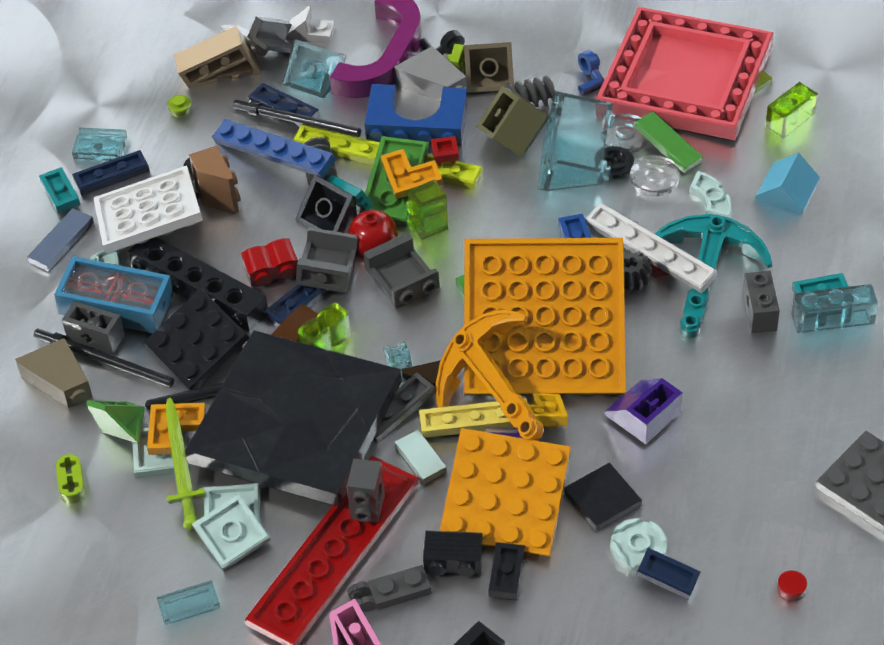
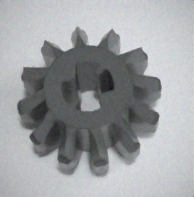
M629 249L627 253H624V289H628L630 293L634 288L641 291L643 285H648L650 281L652 267L648 256H641L640 251L632 253Z

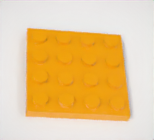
M461 428L440 531L483 533V546L496 548V542L525 545V554L551 558L571 447Z

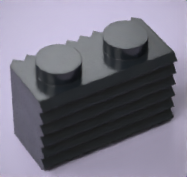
M425 531L423 565L426 573L430 572L437 576L444 575L445 573H454L455 575L458 573L464 577L481 574L483 533Z

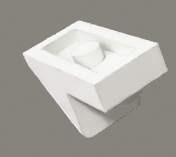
M310 6L290 20L292 26L286 39L331 43L335 22L312 19Z

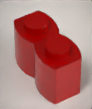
M289 238L272 241L266 246L251 247L241 253L243 265L252 287L268 285L275 279H288L297 273L298 259Z

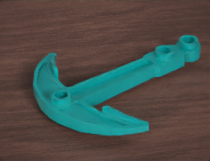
M712 214L686 216L666 224L655 233V235L669 243H682L684 237L702 238L698 260L715 270L725 243L742 247L744 255L759 261L767 268L772 267L771 256L763 240L748 226L728 217ZM711 284L702 294L693 288L688 291L683 309V318L680 321V333L684 337L694 338L700 334L701 322L704 320L709 301L708 293Z

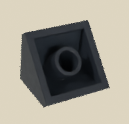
M314 175L295 220L309 228L345 233L349 229L352 220L357 216L356 198L354 195L322 177Z

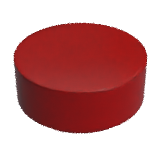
M785 571L779 576L777 590L787 600H799L806 593L807 579L798 571Z

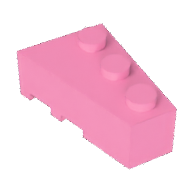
M356 599L329 613L333 645H381Z

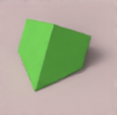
M87 400L86 406L102 433L139 444L145 411L144 406L127 401Z

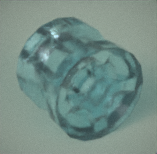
M405 341L399 342L395 347L385 346L383 348L387 366L394 368L412 366L410 352Z

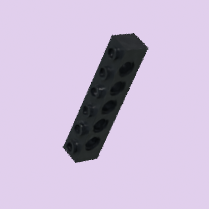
M154 237L145 243H137L128 250L132 268L170 275L172 291L188 299L201 288L239 327L248 332L264 318L263 311L268 308L266 295L160 238Z

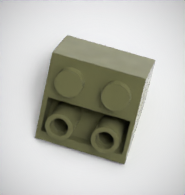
M502 86L476 127L496 142L524 157L550 116L517 92Z

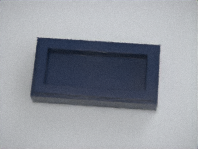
M647 548L636 576L689 600L701 571L651 548Z

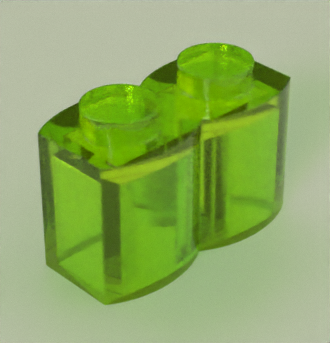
M337 303L326 306L319 312L317 318L308 320L299 328L297 332L299 342L331 351L332 347L340 345L350 336L349 312Z

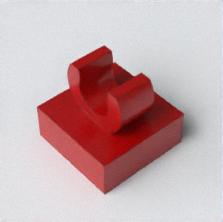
M455 136L431 139L433 157L438 166H442L444 162H451V165H453L456 161H459V151Z

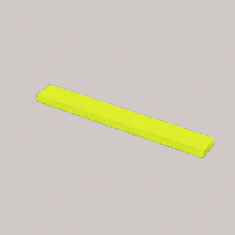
M301 125L293 141L304 144L312 138L323 137L330 142V148L334 156L369 165L374 164L380 142ZM427 155L426 163L434 160L433 155ZM456 161L453 165H451V162H444L442 166L437 165L443 182L474 190L483 173L482 166Z

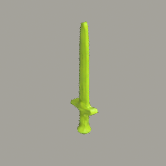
M168 398L166 402V419L178 494L168 495L166 499L169 504L182 502L184 513L183 527L186 530L192 531L195 530L192 524L197 521L192 499L205 497L206 493L203 488L193 491L178 413L172 399Z

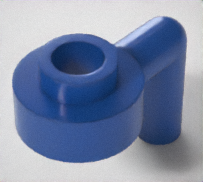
M591 50L580 53L578 55L580 69L585 75H591L593 80L578 86L580 94H585L601 87L604 78L599 72L600 59L598 55Z

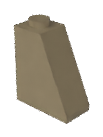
M64 338L15 359L23 380L68 408L93 397L89 382Z

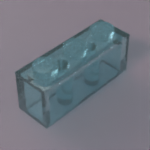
M872 284L794 293L791 315L797 333L875 324L878 301Z

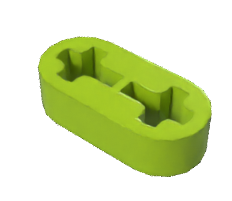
M63 455L56 462L58 489L64 502L74 504L81 501L85 496L83 469L76 455ZM72 465V473L67 474V466ZM74 483V492H69V484Z

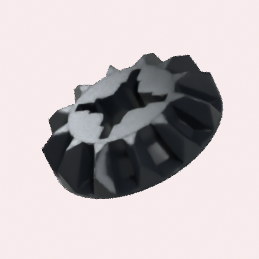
M606 147L600 150L595 157L596 169L600 170L602 175L609 174L611 178L614 175H618L622 178L624 173L630 174L631 168L634 167V156L623 147ZM617 158L618 163L616 166H612L611 164Z

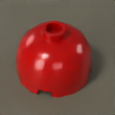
M366 210L359 213L352 220L348 230V234L357 235L356 255L363 259L364 252L398 237L396 223L387 213L380 210Z

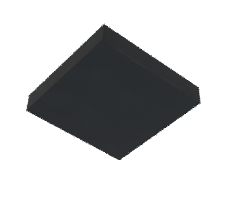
M610 462L564 487L566 497L595 531L602 529L642 506V499Z

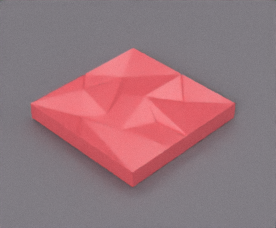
M638 7L596 97V112L639 120L653 111L671 128L736 140L773 47L774 32Z

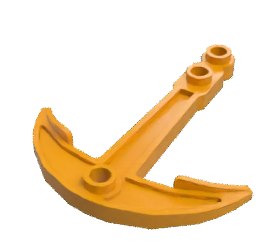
M510 310L493 311L481 314L465 324L450 341L438 369L436 379V401L438 408L449 406L452 396L461 383L457 375L467 363L499 402L502 412L513 427L518 429L523 439L538 441L542 437L544 432L543 424L535 419V413L523 397L515 392L484 347V343L494 333L504 334L513 327L526 323L528 320L527 316Z

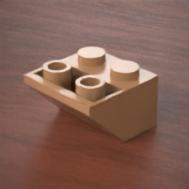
M218 146L189 154L195 189L203 205L234 214L238 213L237 202L241 201L239 191L235 187L238 184V180L234 170H229L230 165L226 154H221Z

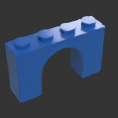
M372 84L364 124L367 140L380 142L381 137L385 136L429 142V145H431V139L455 136L457 146H462L467 111V88L443 87L441 103L437 112L425 119L410 120L399 116L395 112L397 104L395 85Z

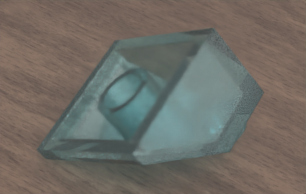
M295 39L282 85L325 98L331 90L330 76L338 62L345 63L347 55Z

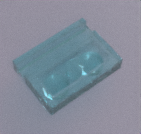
M79 128V134L76 136L72 150L73 159L110 161L121 157L125 147V139H127L126 130Z

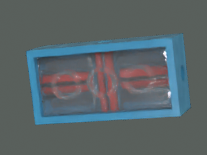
M72 256L54 296L58 314L65 315L73 302L76 301L120 315L124 328L154 333L161 325L173 297L170 275Z

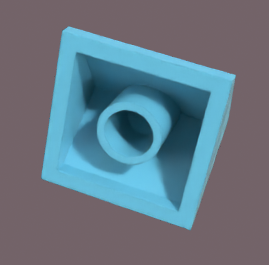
M796 153L773 162L755 199L803 214L820 181V177L800 153Z

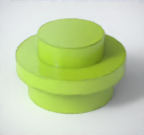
M175 95L168 100L167 106L174 116L181 117L189 113L191 100L185 95Z

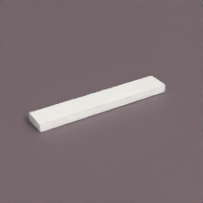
M599 203L585 218L586 224L590 228L607 238H623L624 248L630 249L632 253L640 251L641 256H648L649 263L701 294L718 276L717 270L602 203Z

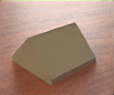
M511 42L464 45L467 93L499 91L507 83H511L514 87Z

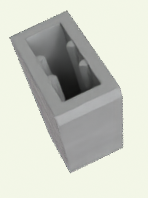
M433 46L394 66L395 82L399 87L441 101L443 87L467 88L466 76Z

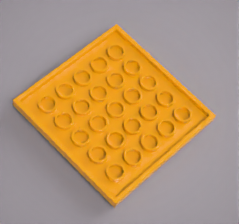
M623 238L464 239V325L481 314L498 310H510L528 317L526 323L517 325L504 334L496 332L484 343V347L518 395L533 396V393L560 394V396L624 395L626 393ZM466 363L464 366V396H493Z

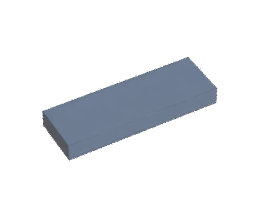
M72 208L27 256L28 262L49 272L94 223L93 217Z

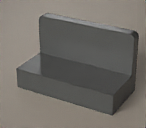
M255 17L247 38L264 50L295 53L296 48L285 41L292 26L291 23L287 20Z

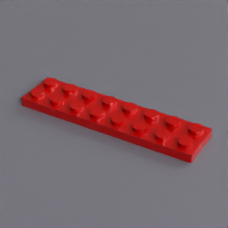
M371 455L368 460L382 462L385 497L379 522H361L357 519H351L348 493L346 492L340 506L333 505L254 606L245 618L246 625L282 645H299L418 486V477Z

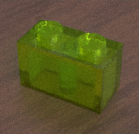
M798 82L767 106L765 127L784 139L815 115L818 93L803 83Z
M434 179L408 190L409 201L406 202V206L410 213V218L408 219L410 230L413 233L416 232L421 240L448 230L447 196Z

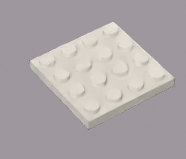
M187 166L94 197L102 244L106 254L122 251L125 247L137 243L142 244L151 238L168 235L174 230L192 227L198 222L203 221Z

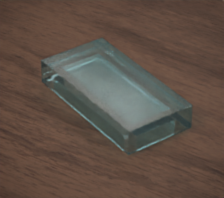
M212 580L157 597L165 625L220 609V603Z

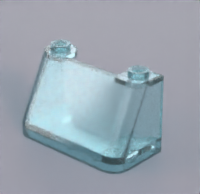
M555 91L548 114L550 118L546 122L538 180L539 190L554 191L602 185L603 180L608 181L611 167L607 166L604 154L606 133L608 127L613 128L616 114L612 113L613 103Z

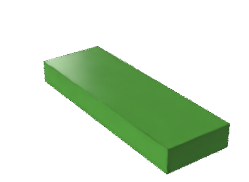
M653 111L635 122L634 128L683 173H686L702 162L703 156Z

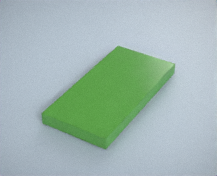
M381 137L365 194L373 202L370 210L383 211L394 220L396 225L408 226L417 193L396 199L380 156L404 149L410 166L414 167L426 163L430 148L429 142ZM360 208L359 213H361V212H363V211H366V210Z

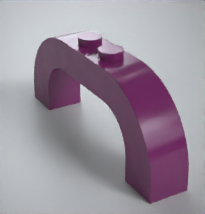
M413 0L374 1L376 19L394 23L398 28L383 55L377 61L362 66L338 62L330 76L332 95L345 98L370 97L372 84L394 85L396 83L394 66L411 58L414 52H418L420 47V11Z

